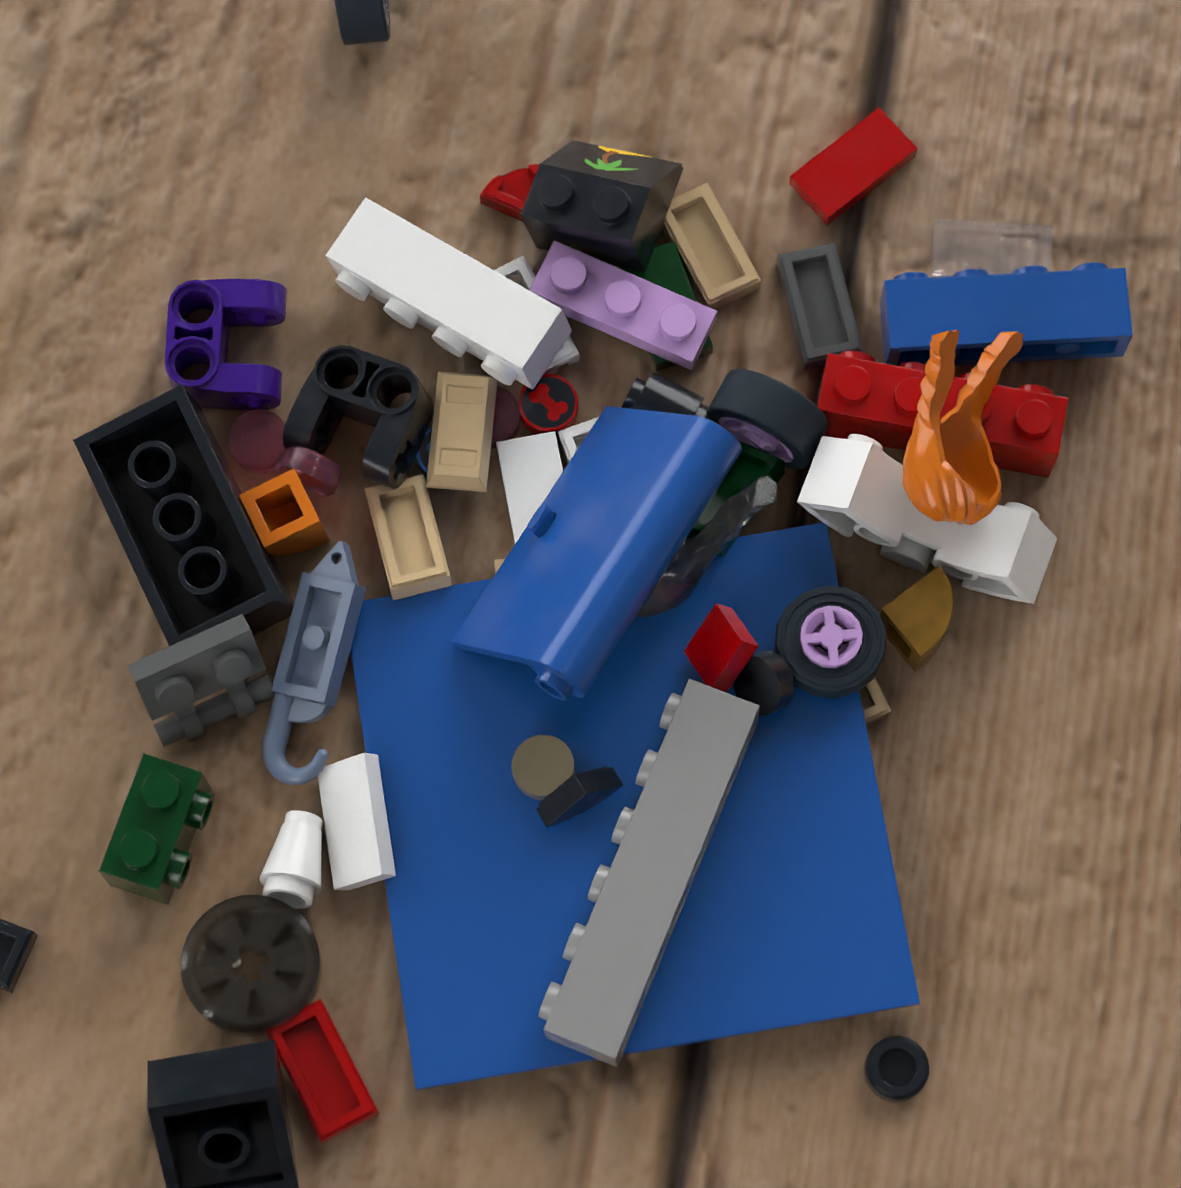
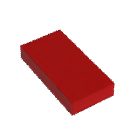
M878 107L790 175L789 184L828 226L915 158L918 148Z
M321 999L264 1028L269 1039H275L278 1057L323 1144L380 1114Z

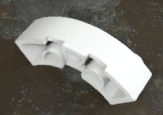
M850 434L847 439L821 437L797 500L809 513L845 537H851L855 531L862 538L882 545L879 555L922 573L926 572L929 563H932L935 568L940 565L945 574L963 580L961 587L992 596L1034 604L1057 541V537L1039 519L1040 514L1036 510L1024 504L1008 502L1005 506L997 504L991 514L972 525L964 523L960 525L956 522L949 523L948 521L935 522L919 512L912 504L902 485L903 465L883 452V446L879 442L860 434Z

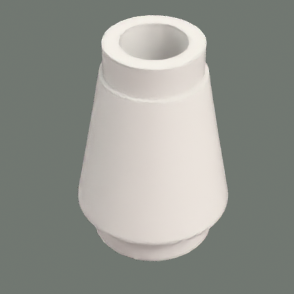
M289 811L286 813L285 821L281 826L259 878L260 882L264 885L262 896L267 901L282 907L302 909L310 907L313 896L321 892V827L323 820L319 816L306 811Z

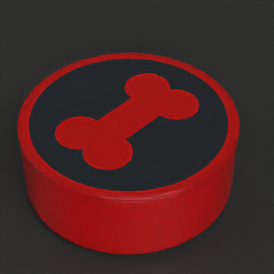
M544 374L533 390L524 385L519 395L520 419L523 425L535 435L555 431L557 437V431L573 426L577 420L579 410L578 396L572 384L563 377Z

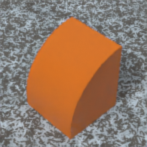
M295 469L289 470L239 495L267 553L276 556L290 555L315 548L330 541Z

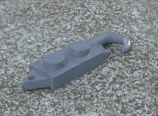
M339 541L310 574L302 572L271 689L272 692H275L263 737L262 757L267 770L272 776L287 785H303L315 779L324 769L328 758V752L325 749H320L308 765L296 768L289 765L286 760L285 751L293 723L307 724L319 721L328 715L332 707L336 706L366 588L358 584L350 545L343 541ZM342 556L341 561L338 563L339 557Z

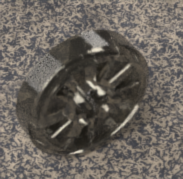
M262 895L236 896L210 908L191 928L181 954L182 982L193 1006L203 1018L218 1029L239 1036L255 1037L267 1035L266 1032L292 1020L306 1006L312 1003L319 988L322 975L320 947L307 921L288 904ZM254 950L257 958L267 954L269 962L264 963L260 967L261 978L250 982L246 973L236 977L235 969L243 965L242 953Z

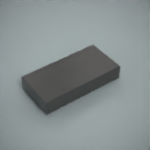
M835 243L778 254L776 263L803 369L808 370L825 366L828 353L840 355L844 351L863 352Z

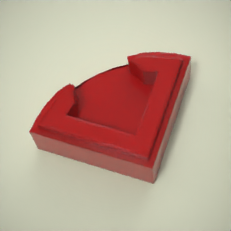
M540 164L528 165V168L514 170L503 176H496L481 192L480 204L523 222L520 215Z

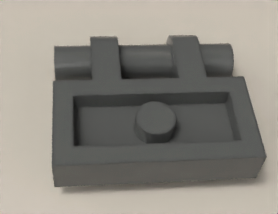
M243 614L127 665L152 721L175 711L176 715L154 724L163 747L185 737L188 742L206 735L204 728L235 714L241 719L257 712L255 705L275 696V692L271 691L272 683L267 673L249 682H244V679L264 671L266 668ZM224 688L226 689V692L218 696H215L207 701H204L196 706H193L192 704L193 702L200 700L208 695H211L219 690H222Z

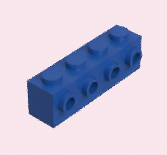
M1098 262L1084 263L1067 271H1048L1043 266H1025L1016 269L1010 274L989 275L983 269H966L955 273L952 277L929 278L923 272H906L895 276L893 280H884L879 302L885 364L899 366L904 362L926 364L930 358L929 343L932 340V335L948 330L959 331V340L955 349V365L977 364L984 349L991 345L1000 332L1019 331V333H1023L1021 349L1007 363L1123 357L1133 336L1126 269L1108 268L1106 264Z

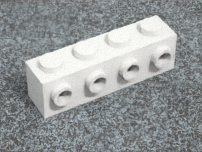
M366 197L325 255L338 275L335 282L344 291L362 301H365L368 295L385 304L383 310L395 321L410 329H413L416 323L434 332L432 339L446 351L458 357H462L465 351L483 361L481 367L484 371L508 386H511L514 380H517L533 390L572 332L561 308Z

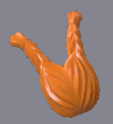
M948 330L932 335V340L929 343L930 358L925 364L926 376L920 383L922 396L917 404L918 414L904 455L902 485L916 509L935 522L948 521L949 523L956 522L960 525L962 523L968 525L975 524L991 514L1001 498L1002 492L1000 490L1002 484L999 469L994 463L992 451L982 427L981 413L993 387L998 382L1002 369L1019 352L1023 345V333H1019V331L1000 332L991 345L984 349L977 366L971 370L967 384L959 391L956 407L949 411L941 420L940 411L943 408L954 378L955 349L959 340V331Z

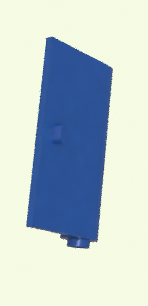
M606 406L451 642L462 650L527 664L538 674L534 679L535 683L546 693L559 700L567 701L570 695L583 698L742 452V446L739 441L719 424L701 416Z

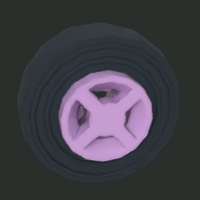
M822 586L802 593L785 608L776 627L775 653L781 656L788 664L793 675L795 687L815 697L837 699L857 693L875 678L885 658L887 634L879 612L864 596L845 587ZM821 644L823 648L828 650V654L820 646L815 647L814 645Z

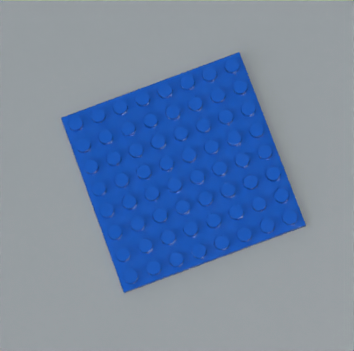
M818 523L737 537L722 558L694 545L680 547L583 698L570 695L567 701L559 700L542 690L534 681L538 674L527 664L462 650L451 642L492 579L452 585L394 601L392 596L363 600L350 650L366 753L378 755L396 873V876L385 879L416 1090L598 1060L547 1039L543 1030L547 1021L538 1018V1014L551 982L562 985L571 961L563 959V953L575 924L580 923L586 926L596 903L587 900L594 876L601 864L611 868L620 845L611 842L619 816L625 806L635 810L644 787L635 784L641 763L648 749L659 752L667 730L660 728L659 723L671 693L674 692L682 696L689 678L705 684L683 651L714 605L720 604L731 607L759 645L755 652L760 650L775 652L776 627L785 608L806 591L822 586L839 587L827 524ZM821 644L814 645L815 647L820 646L828 654V650L823 648ZM732 684L727 693L736 696ZM794 685V695L788 706L769 715L759 716L755 732L623 1055L920 1004L859 691L837 699L815 697ZM536 735L554 736L562 740L569 747L574 758L575 774L606 766L607 768L613 767L623 786L581 814L546 828L536 811L541 800L526 796L515 783L512 773V758L518 746L526 739Z

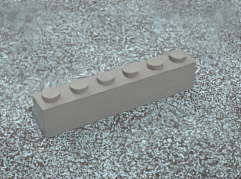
M690 678L682 696L674 692L671 693L659 723L660 728L667 730L660 750L656 752L648 749L637 774L635 784L644 787L635 810L625 806L615 826L611 842L620 846L611 868L601 864L589 889L587 900L596 903L586 926L576 923L567 941L563 953V959L571 961L562 985L551 982L541 1004L538 1018L547 1021L543 1029L547 1039L618 1067L759 722V705Z

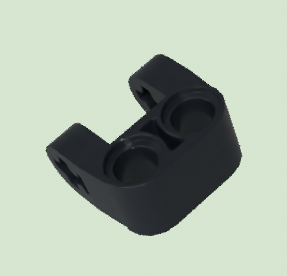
M339 345L331 347L317 359L312 372L294 402L284 425L283 446L290 452L317 460L328 449L343 416L375 427L363 456V477L375 483L396 489L406 479L421 448L427 428L433 417V401L413 370L405 365L351 346ZM354 374L358 375L352 385L344 389H338L339 384L344 378ZM411 393L410 398L405 404L400 407L390 408L392 401L397 396Z

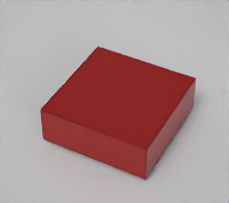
M715 604L683 652L706 685L727 693L759 645L731 607Z

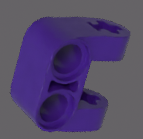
M261 279L191 280L177 286L171 294L168 303L165 368L172 388L182 384L200 406L206 408L260 411L280 406L282 391V373L280 370L261 364L227 363L229 326L268 327L279 325L285 321L287 289L277 282ZM206 308L213 311L209 319L202 323L193 324L185 321L189 313L195 309ZM200 363L210 367L206 375L198 380L191 381L182 378V373L193 364Z

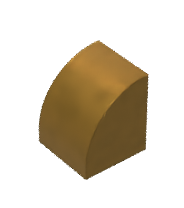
M940 565L884 606L880 612L887 639L914 672L925 665L936 654L952 617V589Z

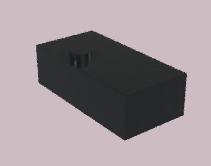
M182 384L73 440L169 646L243 614L253 635L291 616L294 600L273 556L267 553L239 497L242 494L239 485L200 404Z

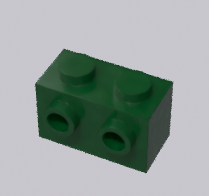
M143 753L99 868L100 874L110 886L167 905L169 904L174 888L181 889L189 873L192 853L188 851L197 829H204L212 811L214 795L210 794L211 787L203 772Z

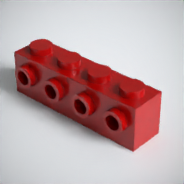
M844 351L840 355L828 353L817 405L826 416L829 424L824 436L847 439L850 434H860L876 440L883 447L906 451V446L912 435L914 422L918 414L917 404L922 396L920 383L926 376L925 364L904 362L899 366L875 362L872 356L858 351ZM970 373L961 374L959 377L953 378L947 398L940 411V420L956 407L959 391L967 384ZM996 384L993 387L990 397L983 407L981 422L992 451L994 463L999 469L1049 478L1059 455L1068 398L1055 396L1051 389L1040 385L1026 384L1013 388Z

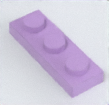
M556 241L553 242L529 291L561 308L565 316L689 370L693 369L717 319V311Z

